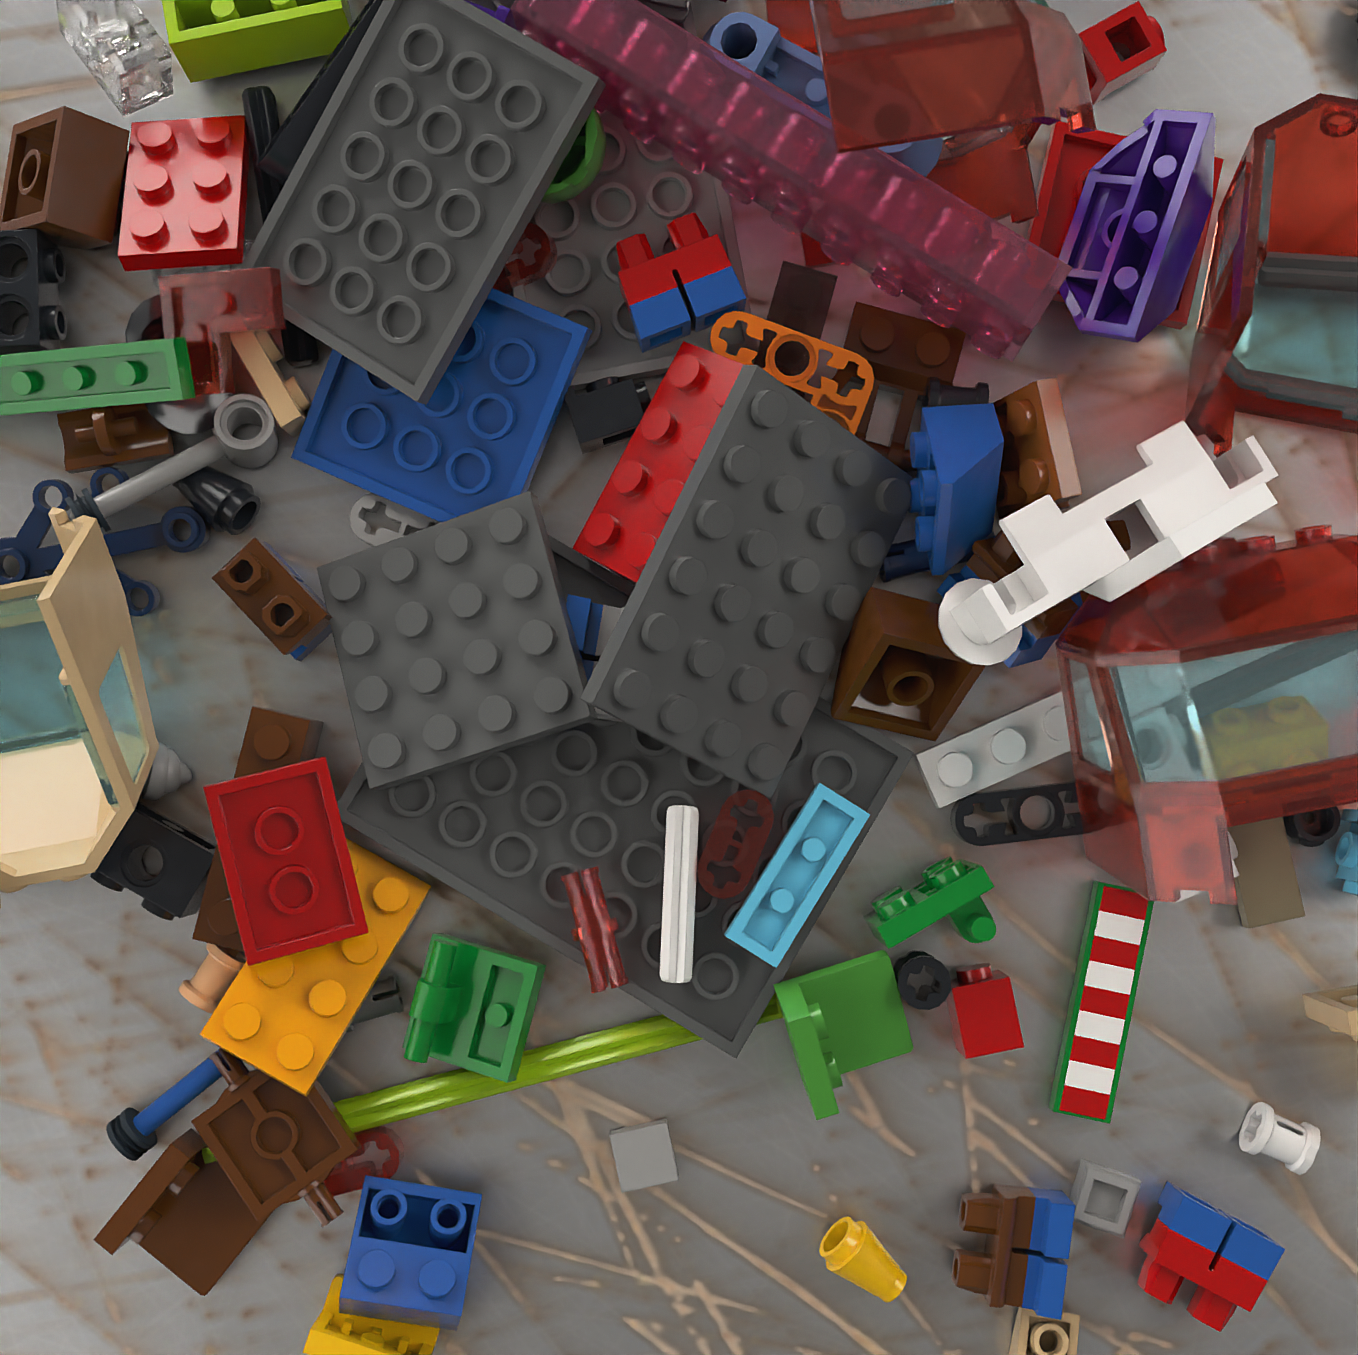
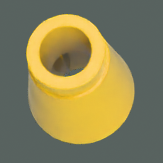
M843 1217L834 1223L823 1237L819 1253L826 1259V1268L879 1297L886 1303L893 1301L902 1292L907 1282V1274L900 1269L899 1265L864 1221L855 1222L850 1217Z

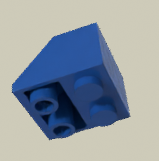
M993 403L922 407L920 432H911L910 458L912 467L917 468L916 478L910 480L911 498L908 511L909 513H918L915 519L916 548L918 552H927L932 576L944 575L971 551L975 541L984 540L992 533L1004 438Z
M365 1175L339 1297V1313L457 1331L462 1316L482 1194Z

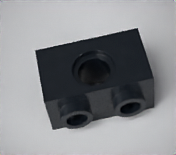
M138 801L130 818L95 873H91L90 877L99 884L114 891L122 892L124 888L129 889L144 898L141 903L144 909L160 918L172 921L175 916L183 918L196 914L199 910L216 844ZM149 846L156 848L163 859L162 870L156 877L149 875L142 865L143 853Z

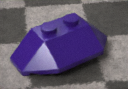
M1155 109L1143 120L1144 125L1120 141L1089 170L1052 275L1063 300L1082 334L1138 343L1175 311L1213 202L1216 118L1213 113Z

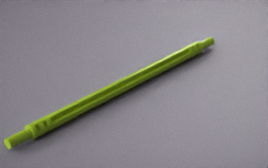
M776 992L756 1025L783 1018ZM662 1014L524 1051L517 1079L512 1082L506 1083L460 1068L333 1102L351 1131L356 1133L699 1041L703 1038ZM209 1148L202 1149L205 1164L217 1161Z

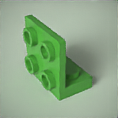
M879 950L773 984L799 1073L816 1120L839 1113L833 1089L843 1086L841 1074L894 1058L913 1050V1043L890 957L885 950Z

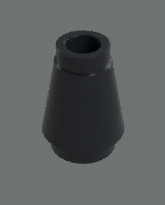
M206 466L172 484L217 532L227 531L231 535L242 533L251 525L260 509L261 501L254 494L252 485L210 466Z

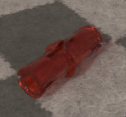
M598 866L580 871L586 895L583 891L579 872L561 876L576 928L571 929L573 941H580L591 983V993L605 991L609 987L603 964L607 969L611 989L629 983L614 935V931L619 929L616 917L610 918L598 874Z

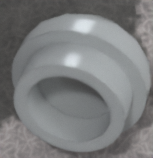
M159 743V749L141 792L142 799L159 800L165 793L175 792L181 784H187L193 778L188 766L183 762H179L176 752L171 748H167L164 743Z

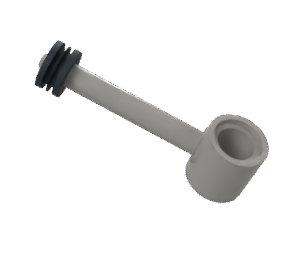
M238 394L227 398L216 410L214 429H212L214 436L92 498L87 488L81 490L84 495L80 498L76 494L77 500L75 501L70 496L65 498L71 509L69 514L70 521L82 515L97 518L100 528L103 527L105 532H107L111 528L105 520L106 518L223 457H226L231 463L242 468H257L265 465L274 457L279 444L271 409L265 401L254 395ZM245 423H253L262 428L261 432L251 440H239L232 436L234 430Z

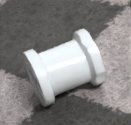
M1258 1102L1248 1111L1243 1121L1239 1145L1243 1152L1250 1155H1256L1259 1152L1285 1163V1167L1291 1172L1302 1175L1307 1172L1314 1162L1320 1147L1321 1136L1319 1128L1307 1122H1302L1301 1124L1292 1122L1274 1114V1109L1270 1105Z

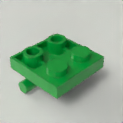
M951 856L923 870L920 874L924 881L915 887L903 891L901 886H897L876 897L870 902L874 911L863 916L874 937L888 949L947 916L955 932L960 937L971 943H982L991 940L996 934V925L993 917L980 895L994 888V885L982 865L963 859L953 861Z
M432 933L421 978L417 981L409 1011L410 1019L402 1048L406 1049L404 1058L414 1062L427 1063L428 1057L506 1083L515 1081L546 965L444 933Z

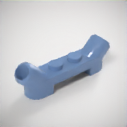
M746 12L730 13L721 18L719 22L713 24L703 36L700 44V53L704 73L709 78L731 83L881 164L903 183L911 184L923 180L936 166L942 151L943 139L934 128L921 118L917 105L907 96L883 83L880 84L879 88H876L781 37L778 27L753 14Z

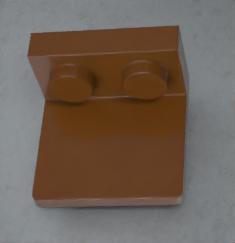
M190 1128L167 1147L93 1240L111 1255L131 1240L137 1246L140 1245L198 1294L205 1296L273 1211L257 1222L218 1161L205 1164L202 1149L208 1148L202 1137Z

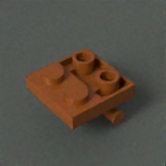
M1057 378L1036 380L993 402L1004 438L996 499L999 520L1047 494L1052 497L1060 510L1070 507V499L1082 495Z

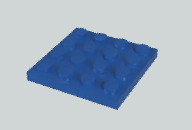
M492 288L427 405L416 402L332 349L291 458L439 522L450 520L527 492L592 330Z

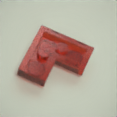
M260 267L158 276L164 339L186 337L195 395L235 394L230 334L285 330L280 269Z

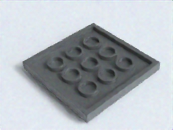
M531 491L317 567L326 609L332 616L329 622L369 789L382 791L598 719L595 707L580 699L588 681L566 608V600L538 497Z

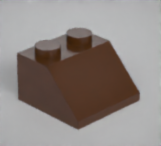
M67 106L59 107L13 125L0 203V230L37 229L56 246L82 250L111 244L121 225L122 211L118 206L121 183L126 178L127 145L130 131Z
M870 587L860 604L858 612L855 614L852 629L841 651L831 705L832 718L936 742L986 666L966 662L957 657L944 643L938 627V610L941 604Z

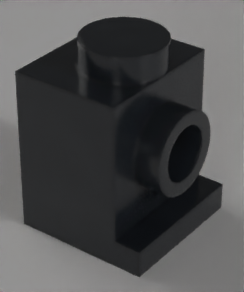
M618 376L606 377L586 386L587 393L576 396L573 385L569 386L565 394V402L582 454L631 439L651 402L644 381L634 384L633 379L620 382Z

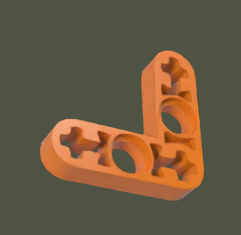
M728 312L716 320L710 335L712 350L718 355L744 365H754L752 361L759 352L748 348H740L736 356L730 355L726 352L728 342L720 338L722 329L724 327L733 329L737 321H743L748 324L746 334L760 341H763L764 329L776 332L777 336L772 340L767 349L766 366L762 369L784 385L811 394L810 404L828 417L838 421L842 427L855 435L874 383L873 369L865 358L852 351L747 312ZM797 341L808 350L809 364L805 371L799 375L787 376L776 367L774 360L775 352L784 342ZM822 349L832 354L825 364L830 367L844 369L848 361L857 364L856 375L864 379L861 389L850 388L846 396H841L836 393L838 383L823 376L820 378L819 388L808 385L807 381L817 369L819 350Z

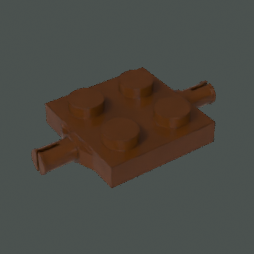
M221 1048L209 1056V1059L213 1061L229 1087L224 1090L216 1104L191 1122L257 1222L282 1204L299 1200L302 1197L321 1223L322 1228L341 1215L344 1210L340 1208L324 1184V1181L328 1179L337 1164L361 1148L362 1145L318 1080H316L306 1097L258 1069L249 1072L241 1059Z

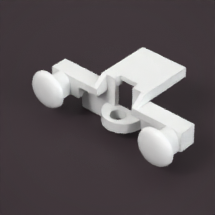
M1180 421L1137 445V451L1146 463V468L1062 514L1052 497L1047 494L1001 519L999 525L1024 565L996 583L989 580L971 578L956 583L948 590L938 610V627L944 643L957 657L970 664L990 666L1003 662L1017 650L1022 637V625L1080 591H1085L1111 602L1277 504L1278 502L1266 483L1279 475L1254 435L1212 461L1184 421ZM1135 504L1157 538L1158 543L1130 560L1106 521Z

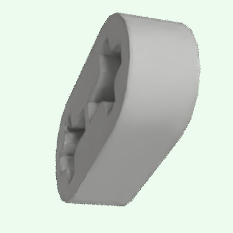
M374 493L365 494L359 498L351 508L349 518L351 529L356 536L373 547L408 535L411 528L419 531L441 523ZM381 505L386 506L385 515L392 521L401 524L398 533L379 527L375 535H370L371 526L364 521L367 511L377 513Z

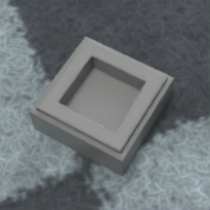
M667 1118L610 1131L609 1136L622 1193L679 1180Z
M1081 1159L1069 1199L1075 1204L1074 1222L1124 1238L1142 1182L1137 1177Z

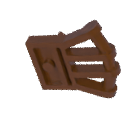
M856 301L843 349L857 353L868 361L873 369L874 383L855 436L904 472L917 471V468H913L911 464L910 449H905L916 402L923 399L928 377H937L940 384L953 386L967 331ZM848 361L844 369H837L835 376L832 378V380L838 383L837 394L840 395L849 381L863 385L864 379L856 375L857 364ZM878 389L902 395L888 446L865 440Z

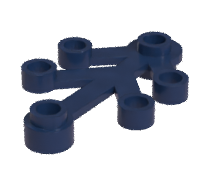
M105 467L97 470L90 480L92 498L104 493L102 481L106 475H114L118 479L119 484L129 480V476L122 469L116 467ZM59 479L41 481L36 485L32 494L35 506L17 536L0 539V585L50 576L46 570L56 569L64 556L61 545L56 544L39 548L52 525L48 515L52 507L47 504L45 493L51 486L58 488L62 494V501L56 508L68 511L70 508L65 498L70 496L74 501V493L68 483ZM179 506L168 510L159 523L103 534L111 557L167 545L173 551L186 553L200 549L206 544L210 537L211 525L193 506ZM178 519L186 520L191 526V535L185 541L178 539L173 533V525ZM8 555L15 557L20 565V570L15 577L8 575L3 568L4 559ZM115 567L126 596L129 614L132 616H143L154 611L160 600L158 589L151 582L145 580L136 581ZM135 588H141L148 594L149 601L145 608H138L132 603L131 593Z

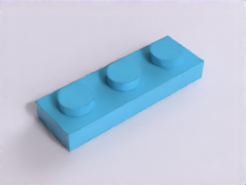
M817 783L724 935L777 968L870 814L823 784Z

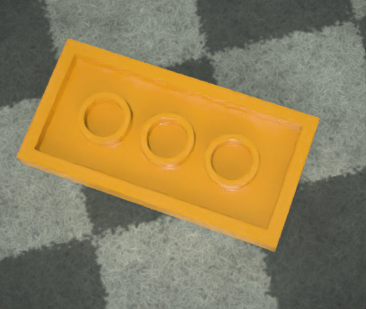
M347 838L346 841L369 933L250 966L247 965L246 961L200 1033V1036L306 1097L431 891V885Z

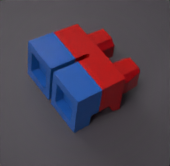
M694 212L674 219L667 224V233L674 251L654 257L645 233L635 234L616 243L620 272H618L619 288L626 302L642 353L690 335L691 322L695 332L713 326L716 320L725 313L732 311L744 312L746 296L718 234L709 237L706 228ZM676 281H677L678 284H679V287H680V289H681V292H682L683 297H684V299H685V302H686V304H687V308H686V306H685V303H684V301H683V298H682V296H681V293H680V291H679V288H678V286H677Z
M1167 1181L1158 1200L1162 1208L1151 1233L1145 1234L1138 1244L1148 1255L1142 1265L1137 1284L1149 1295L1170 1305L1184 1278L1198 1284L1186 1310L1200 1322L1221 1332L1234 1314L1237 1306L1251 1312L1285 1248L1259 1229L1219 1208L1217 1209L1208 1202Z

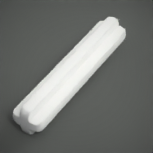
M686 805L670 806L666 815L660 978L668 983H687L692 979L699 811L694 806Z

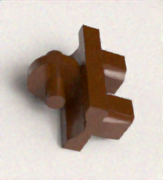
M144 403L88 408L57 414L58 425L64 442L65 471L71 474L175 456L171 430L165 428L153 418Z

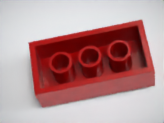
M682 342L572 548L573 550L618 575L637 583L744 364L688 342Z

